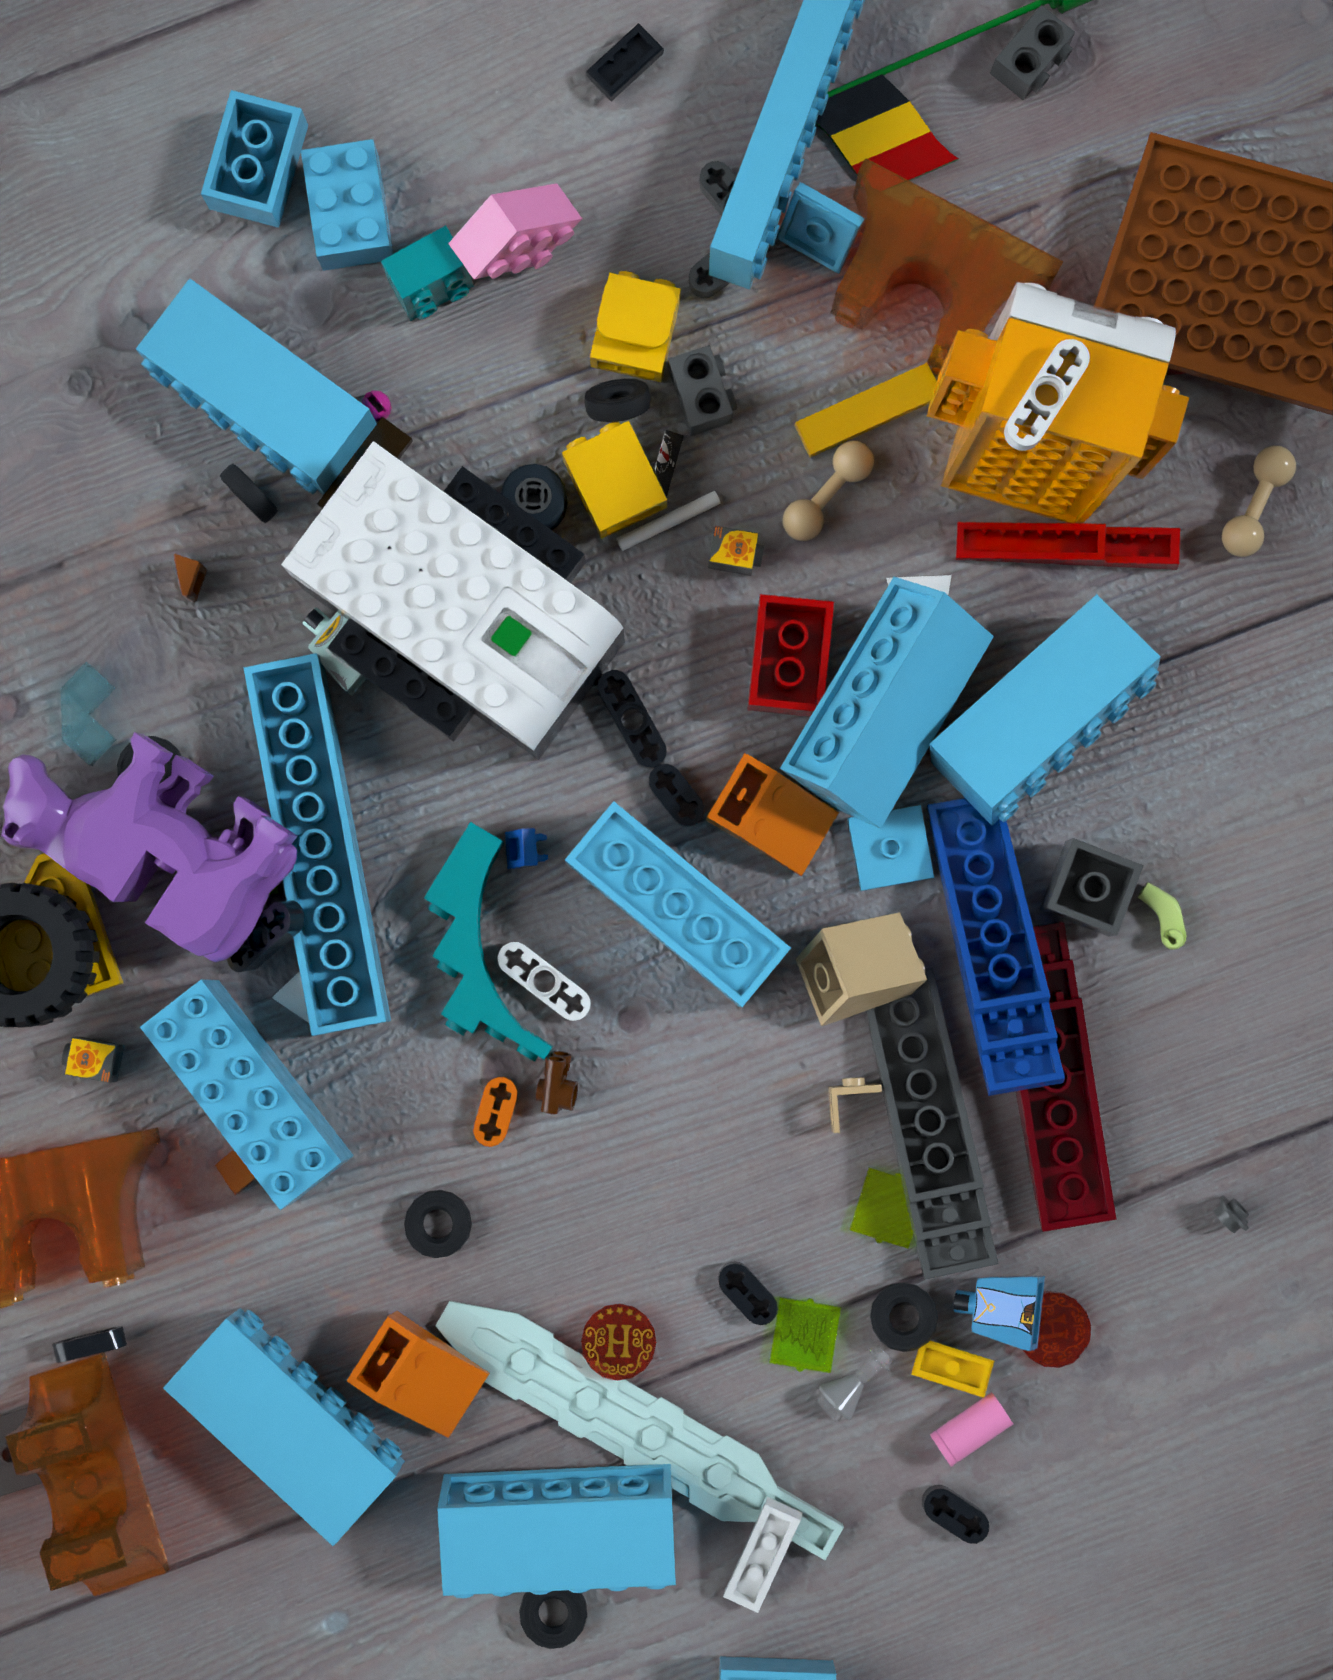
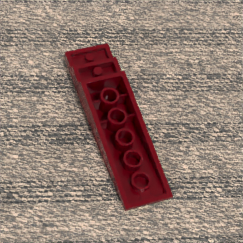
M1063 921L1034 925L1033 929L1050 993L1049 1004L1058 1037L1056 1044L1065 1080L1064 1083L1015 1091L1042 1232L1117 1220L1082 998L1078 995L1073 959H1070L1065 923Z

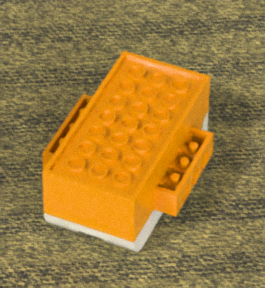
M1017 282L989 339L986 333L979 330L967 329L965 332L958 330L938 374L926 416L958 425L941 486L1061 522L1084 523L1126 475L1144 479L1177 443L1190 397L1180 395V391L1174 387L1163 385L1174 346L1176 328L1164 325L1155 318L1131 317L1059 296L1057 293L1047 291L1043 286L1035 283L1023 284ZM1075 339L1082 342L1087 347L1090 355L1088 367L1039 443L1030 450L1020 451L1012 448L1004 436L1005 425L1056 345L1063 340ZM1069 352L1067 356L1059 354L1064 360L1055 375L1061 379L1070 366L1076 365L1079 367L1074 362L1077 356L1072 352ZM1044 384L1036 388V399L1042 405L1051 406L1058 401V393L1053 386ZM1027 404L1024 405V408L1030 409ZM1031 411L1022 425L1014 423L1019 428L1016 435L1022 439L1027 434L1034 437L1035 435L1031 433L1030 429L1039 415Z

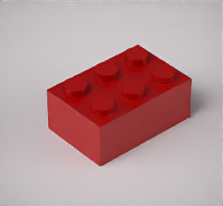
M760 594L747 710L811 717L826 690L834 610L833 601Z

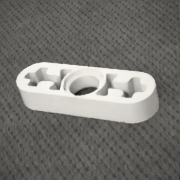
M1075 339L1063 340L1056 345L1005 425L1004 436L1012 448L1020 451L1030 450L1039 443L1088 367L1090 355L1087 347L1082 342ZM1069 352H1072L1077 356L1074 362L1079 367L1076 365L1070 366L1061 379L1055 375L1064 360L1059 354L1067 356ZM1047 384L1056 389L1058 401L1055 404L1045 406L1038 402L1035 391L1040 385ZM1027 404L1030 409L1024 408V405ZM1031 411L1039 415L1030 429L1031 433L1035 436L1027 434L1024 439L1019 438L1016 435L1019 428L1014 423L1022 425Z
M510 942L501 948L498 954L500 968L567 1020L576 1021L588 1014L591 1008L589 995L539 955L519 942ZM518 949H521L524 952L521 956L522 960L530 966L533 959L539 962V965L530 971L527 981L520 977L526 972L517 965L513 966L512 969L507 966L509 959L505 955L509 950L516 952ZM540 971H550L555 977V986L549 992H540L534 986V977ZM562 981L569 985L564 990L566 994L570 997H575L577 994L583 997L580 1002L584 1007L582 1012L574 1010L569 1014L565 1010L568 1004L563 999L558 997L556 1004L550 1000V997L559 991Z

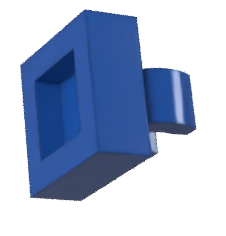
M535 828L505 832L507 869L537 866L538 862L548 860V855H539L536 847V842L547 840V835L542 833L536 834Z

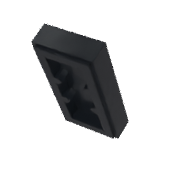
M638 23L586 71V76L612 102L664 54V48Z

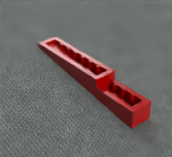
M957 522L956 560L1177 570L1179 567L1180 528L1106 527V524Z

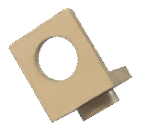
M865 1077L842 1079L843 1086H829L832 1132L840 1133L837 1095L882 1092V1084H865Z

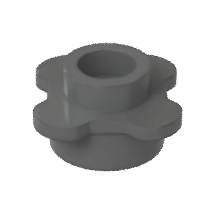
M1222 1195L1219 1198L1221 1200L1220 1205L1214 1210L1218 1219L1233 1233L1237 1232L1240 1228L1247 1231L1249 1229L1246 1219L1249 1216L1247 1210L1236 1199L1233 1198L1229 1201Z

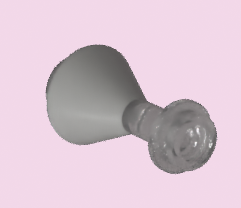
M879 1345L874 1349L871 1347L868 1349L872 1356L854 1374L819 1386L822 1394L816 1401L835 1422H838L842 1417L851 1420L864 1385L882 1367L887 1371L891 1370L889 1366L894 1361Z

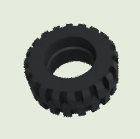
M5 883L0 885V932L8 924L16 920L36 922L48 934L53 950L51 968L45 979L37 987L27 991H15L7 988L0 981L1 1027L22 1028L53 1023L54 1019L65 1017L73 1011L72 1006L75 1003H82L88 995L84 991L87 984H94L97 974L92 972L93 963H99L100 952L94 951L93 942L98 941L96 931L89 929L87 923H89L90 918L85 911L76 908L77 902L69 896L59 894L58 890L28 883Z

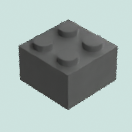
M1075 838L1067 840L1039 910L1105 936H1117L1144 865Z

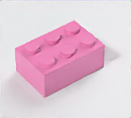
M557 183L492 194L448 244L474 280L488 276L494 279L503 273L511 271L513 274H516L525 268L534 267L538 269L543 267L552 259L551 252L574 235L572 229L582 220V217Z

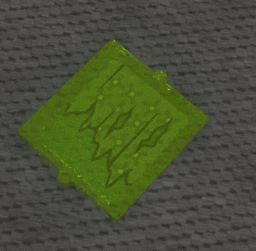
M868 1167L849 1230L875 1238L877 1243L885 1241L909 1249L913 1230L901 1174L895 1173L892 1175Z
M780 1297L769 1363L796 1367L799 1372L809 1369L831 1373L841 1307L816 1303L812 1298L804 1301Z

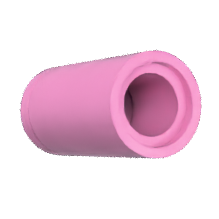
M991 1392L985 1398H982L932 1432L930 1436L952 1467L1014 1424Z

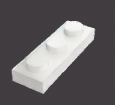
M767 1497L725 1589L724 1598L752 1611L759 1612L798 1528L802 1512Z

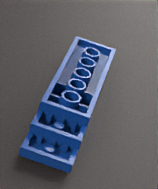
M965 798L928 804L927 812L988 1096L1064 1083L1065 1076L1056 1044L1058 1037L1049 1004L1050 993L1007 821L1002 822L999 819L995 824L991 825Z

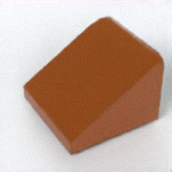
M174 554L181 593L186 599L195 603L207 570L199 561Z
M234 1149L215 1165L235 1195L241 1193L256 1180Z

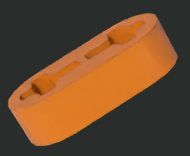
M499 1076L493 1078L484 1089L473 1130L476 1140L484 1146L493 1147L499 1145L508 1133L518 1098V1089L513 1080L507 1077ZM501 1083H505L507 1085L506 1091L511 1093V1098L504 1099L500 1110L494 1108L496 1096L491 1094V1089L498 1088ZM492 1113L498 1114L496 1127L501 1129V1134L494 1135L491 1140L485 1138L486 1132L480 1130L481 1124H488Z

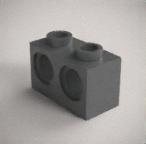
M1041 5L995 58L990 74L1022 100L1031 91L1037 94L1050 78L1047 72L1054 64L1060 67L1073 51L1070 43L1075 31ZM1039 38H1049L1053 41L1054 45L1045 46L1039 41ZM1016 65H1027L1032 72L1022 73L1016 68Z
M708 345L668 358V371L690 436L732 423V411L737 410V404L731 388L727 390L724 388L721 377L725 376L726 373L720 355L713 356L711 347ZM694 366H701L706 369L708 374L705 378L697 380L693 379L688 374V371ZM713 400L720 408L713 414H707L699 406L703 401Z

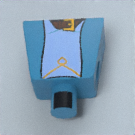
M1045 1276L978 1278L976 1292L956 1290L953 1303L954 1312L973 1315L972 1332L1023 1350H1035L1038 1348Z

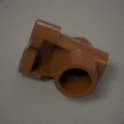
M552 1051L551 1056L546 1057L544 1067L545 1079H539L536 1089V1101L542 1102L541 1112L558 1114L562 1109L573 1111L578 1095V1081L567 1080V1072L571 1062L570 1053Z

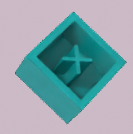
M446 225L381 260L388 282L410 321L416 318L420 320L428 318L437 311L439 305L448 300L456 302L464 298L469 293V289L474 287L470 273L448 244L453 239V236Z

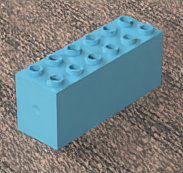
M190 278L136 348L137 352L144 359L141 365L150 372L149 375L166 388L171 384V387L179 393L178 396L194 409L201 405L200 408L209 415L208 418L226 431L230 426V430L238 436L237 439L253 452L259 447L261 449L260 452L267 457L266 460L282 473L289 469L290 474L297 479L296 482L312 495L317 490L323 495L377 425L368 407Z
M893 577L780 769L832 808L881 829L929 748V744L933 741L994 636L945 592Z
M1096 594L929 744L931 763L991 825L995 824L999 819L1005 822L1019 809L1017 803L1026 795L1030 798L1035 796L1046 785L1047 782L1044 779L1051 772L1056 770L1059 773L1073 761L1074 756L1072 754L1080 746L1083 745L1085 748H1088L1102 734L1099 729L1109 720L1113 724L1120 720L1129 710L1127 706L1129 702L1136 696L1142 699L1152 691L1157 684L1154 680L1159 674L1158 666L1161 656Z
M614 801L565 859L566 863L738 1007L745 1005L791 949L790 946Z
M201 979L140 1026L148 1039L280 1210L296 1202L354 1156L219 980Z
M239 1308L220 1324L163 1389L326 1541L334 1546L397 1476L405 1462L400 1457L402 1451L390 1439L385 1438L383 1441L372 1430L375 1427L365 1415L360 1412L355 1415L346 1407L347 1400L338 1390L333 1387L327 1389L317 1380L319 1374L310 1364L305 1361L299 1363L289 1353L292 1349L283 1339L276 1335L272 1338L263 1330L264 1323L255 1313L250 1310L244 1312Z
M671 1464L444 1474L437 1508L443 1596L453 1595L456 1598H469L474 1594H493L503 1597L517 1592H531L536 1595H544L551 1591L561 1590L583 1593L590 1589L608 1588L611 1591H623L628 1587L662 1589L669 1585H676Z

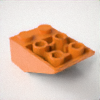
M744 753L709 812L706 821L802 877L839 812L779 772Z
M395 1311L387 1316L348 1377L347 1382L376 1402L449 1438L490 1373L399 1311Z

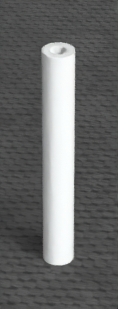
M712 491L617 537V543L621 551L631 548L721 504L719 497L715 491Z

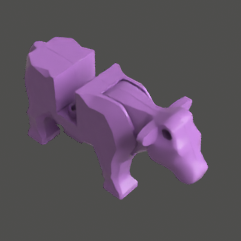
M134 732L130 740L134 751L132 763L118 776L111 788L88 793L74 800L49 777L42 760L31 755L22 754L9 763L10 787L3 806L5 823L1 835L7 843L18 848L42 851L76 878L97 888L113 902H136L158 867L171 874L177 871V874L145 923L163 933L182 948L197 956H204L213 962L226 960L238 951L253 931L269 893L294 868L297 859V848L292 843L297 838V835L271 819L270 812L246 797L238 796L233 803L236 818L234 830L226 829L220 837H213L197 820L187 815L186 809L188 805L200 795L201 787L208 784L214 776L186 757L175 755L172 761L171 776L160 783L165 774L164 765L170 760L173 753L144 734Z

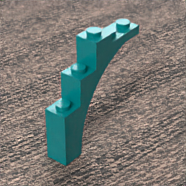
M470 821L424 899L431 902L428 908L431 912L446 921L450 915L455 917L432 955L439 960L436 967L456 978L458 973L464 975L441 1015L448 1018L445 1023L447 1027L463 1036L466 1031L472 1034L476 1033L483 1022L487 1025L484 1031L501 1042H504L506 1037L519 1044L516 1051L534 1062L538 1056L545 1060L554 1046L523 1028L509 1012L491 980L485 962L480 925L482 900L492 866L505 843Z

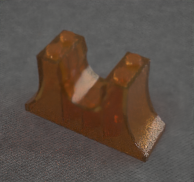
M866 158L858 172L853 193V199L857 205L859 215L865 218L861 226L860 245L836 290L830 314L835 316V320L847 328L853 329L857 327L863 330L879 313L884 297L894 288L905 284H917L928 288L938 297L944 313V317L941 318L932 339L927 359L928 365L932 367L931 370L938 375L958 330L965 332L967 329H975L986 333L999 319L1017 282L1023 284L1035 283L1043 286L1048 291L1063 261Z
M158 1127L0 1158V1308L12 1306L13 1303L24 1300L23 1294L35 1289L37 1263L32 1253V1237L35 1229L44 1218L59 1220L74 1232L80 1248L79 1261L89 1283L102 1281L103 1288L124 1284L126 1280L135 1278L134 1272L145 1267L137 1222V1193L145 1163L155 1147L161 1142Z
M105 1352L31 1375L29 1377L30 1393L26 1416L22 1424L5 1436L16 1475L27 1476L37 1473L48 1495L52 1513V1533L50 1538L44 1540L39 1553L50 1591L82 1581L89 1588L93 1596H97L167 1573L169 1565Z

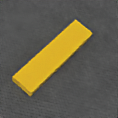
M927 362L795 422L794 426L811 458L930 404L936 379Z

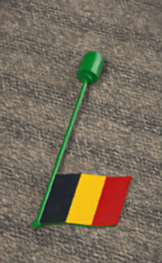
M1093 0L1034 1L828 91L829 97L822 116L818 115L816 124L831 138L854 173L878 195L953 163L959 158L950 153L935 138L912 103L884 75L1033 11L1041 5L1049 4L1052 9L1057 8L1063 14Z

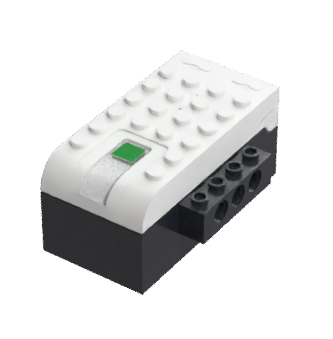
M374 441L281 564L304 591L333 612H338L348 619L327 647L329 651L453 742L475 714L539 760L625 643L624 629L621 623L605 608L571 584L586 563L583 552L462 466L445 490L442 491Z

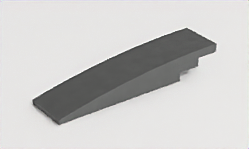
M933 967L925 969L927 980L913 994L865 1011L924 1280L999 1264L990 1229L991 1221L983 1192V1179Z

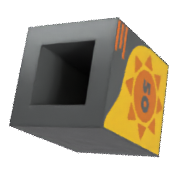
M715 526L708 569L751 576L753 566L760 567L764 545L757 544L759 533Z
M72 1037L71 1043L65 1045L62 1054V1065L66 1066L64 1075L107 1083L117 1082L125 1045L85 1037Z

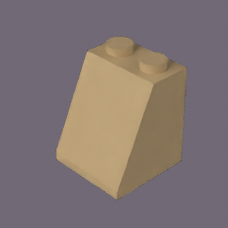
M900 912L823 928L796 958L821 1026L911 995L927 980L924 963L918 958L912 943L911 931L905 925Z

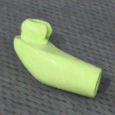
M1147 882L1140 891L1138 898L1151 907L1158 915L1161 940L1165 947L1172 950L1179 949L1185 944L1187 938L1179 902L1170 894Z

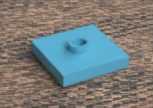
M800 182L794 191L777 239L839 274L846 263L865 218Z
M921 805L891 810L881 829L855 817L847 818L860 891L934 878Z

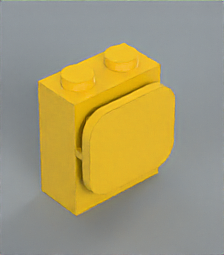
M619 271L618 274L609 272L602 295L596 332L590 353L591 367L662 383L681 300V288L675 287L674 283L664 279H655L654 282L641 280L637 274L628 271Z
M619 421L609 423L599 430V435L588 440L586 437L575 439L567 444V450L562 452L563 461L572 482L601 539L667 508V498L629 421L622 424Z

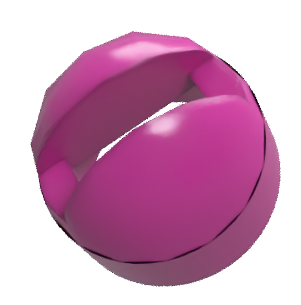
M372 390L363 397L361 403L370 409L376 422H379L382 417L386 419L390 415L392 409L391 402L385 393ZM375 398L384 409L378 413L369 400Z

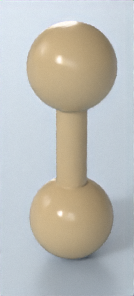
M848 441L840 445L833 456L834 474L811 500H796L786 508L783 514V526L790 537L799 541L815 538L821 532L824 525L822 509L846 481L859 482L869 476L874 466V456L866 444L860 441Z
M1269 446L1259 452L1255 458L1253 469L1259 481L1257 489L1245 515L1236 516L1229 520L1222 531V543L1225 549L1234 556L1247 557L1253 555L1263 544L1264 530L1258 521L1273 487H1280L1288 483L1296 471V460L1293 454L1285 447Z

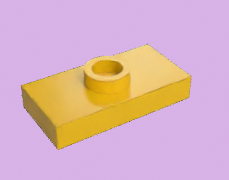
M930 1340L918 1349L911 1375L985 1398L995 1360Z

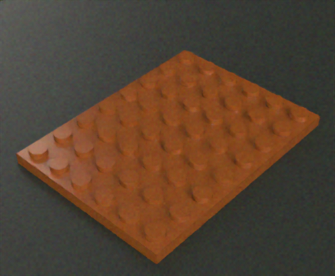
M1150 132L1092 314L1110 320L1117 313L1131 317L1158 319L1164 325L1176 328L1175 341L1168 368L1333 415V182Z

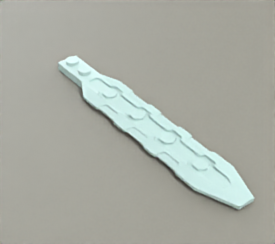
M449 1301L438 1320L436 1328L451 1346L490 1373L485 1380V1383L514 1400L521 1399L558 1421V1426L579 1438L585 1437L620 1457L627 1466L671 1464L672 1488L688 1497L690 1503L721 1521L756 1522L767 1497L802 1512V1518L792 1538V1542L823 1560L827 1559L844 1528L843 1523L777 1486L759 1453L728 1435L721 1436L685 1415L684 1410L663 1397L656 1398L618 1376V1372L615 1375L602 1372L598 1365L595 1366L597 1359L591 1360L554 1338L553 1333L519 1313ZM599 1361L601 1369L606 1371L608 1366H602L603 1362ZM610 1368V1369H609V1371H610L611 1373H615V1372H616V1370L613 1371V1372L611 1371L613 1368Z

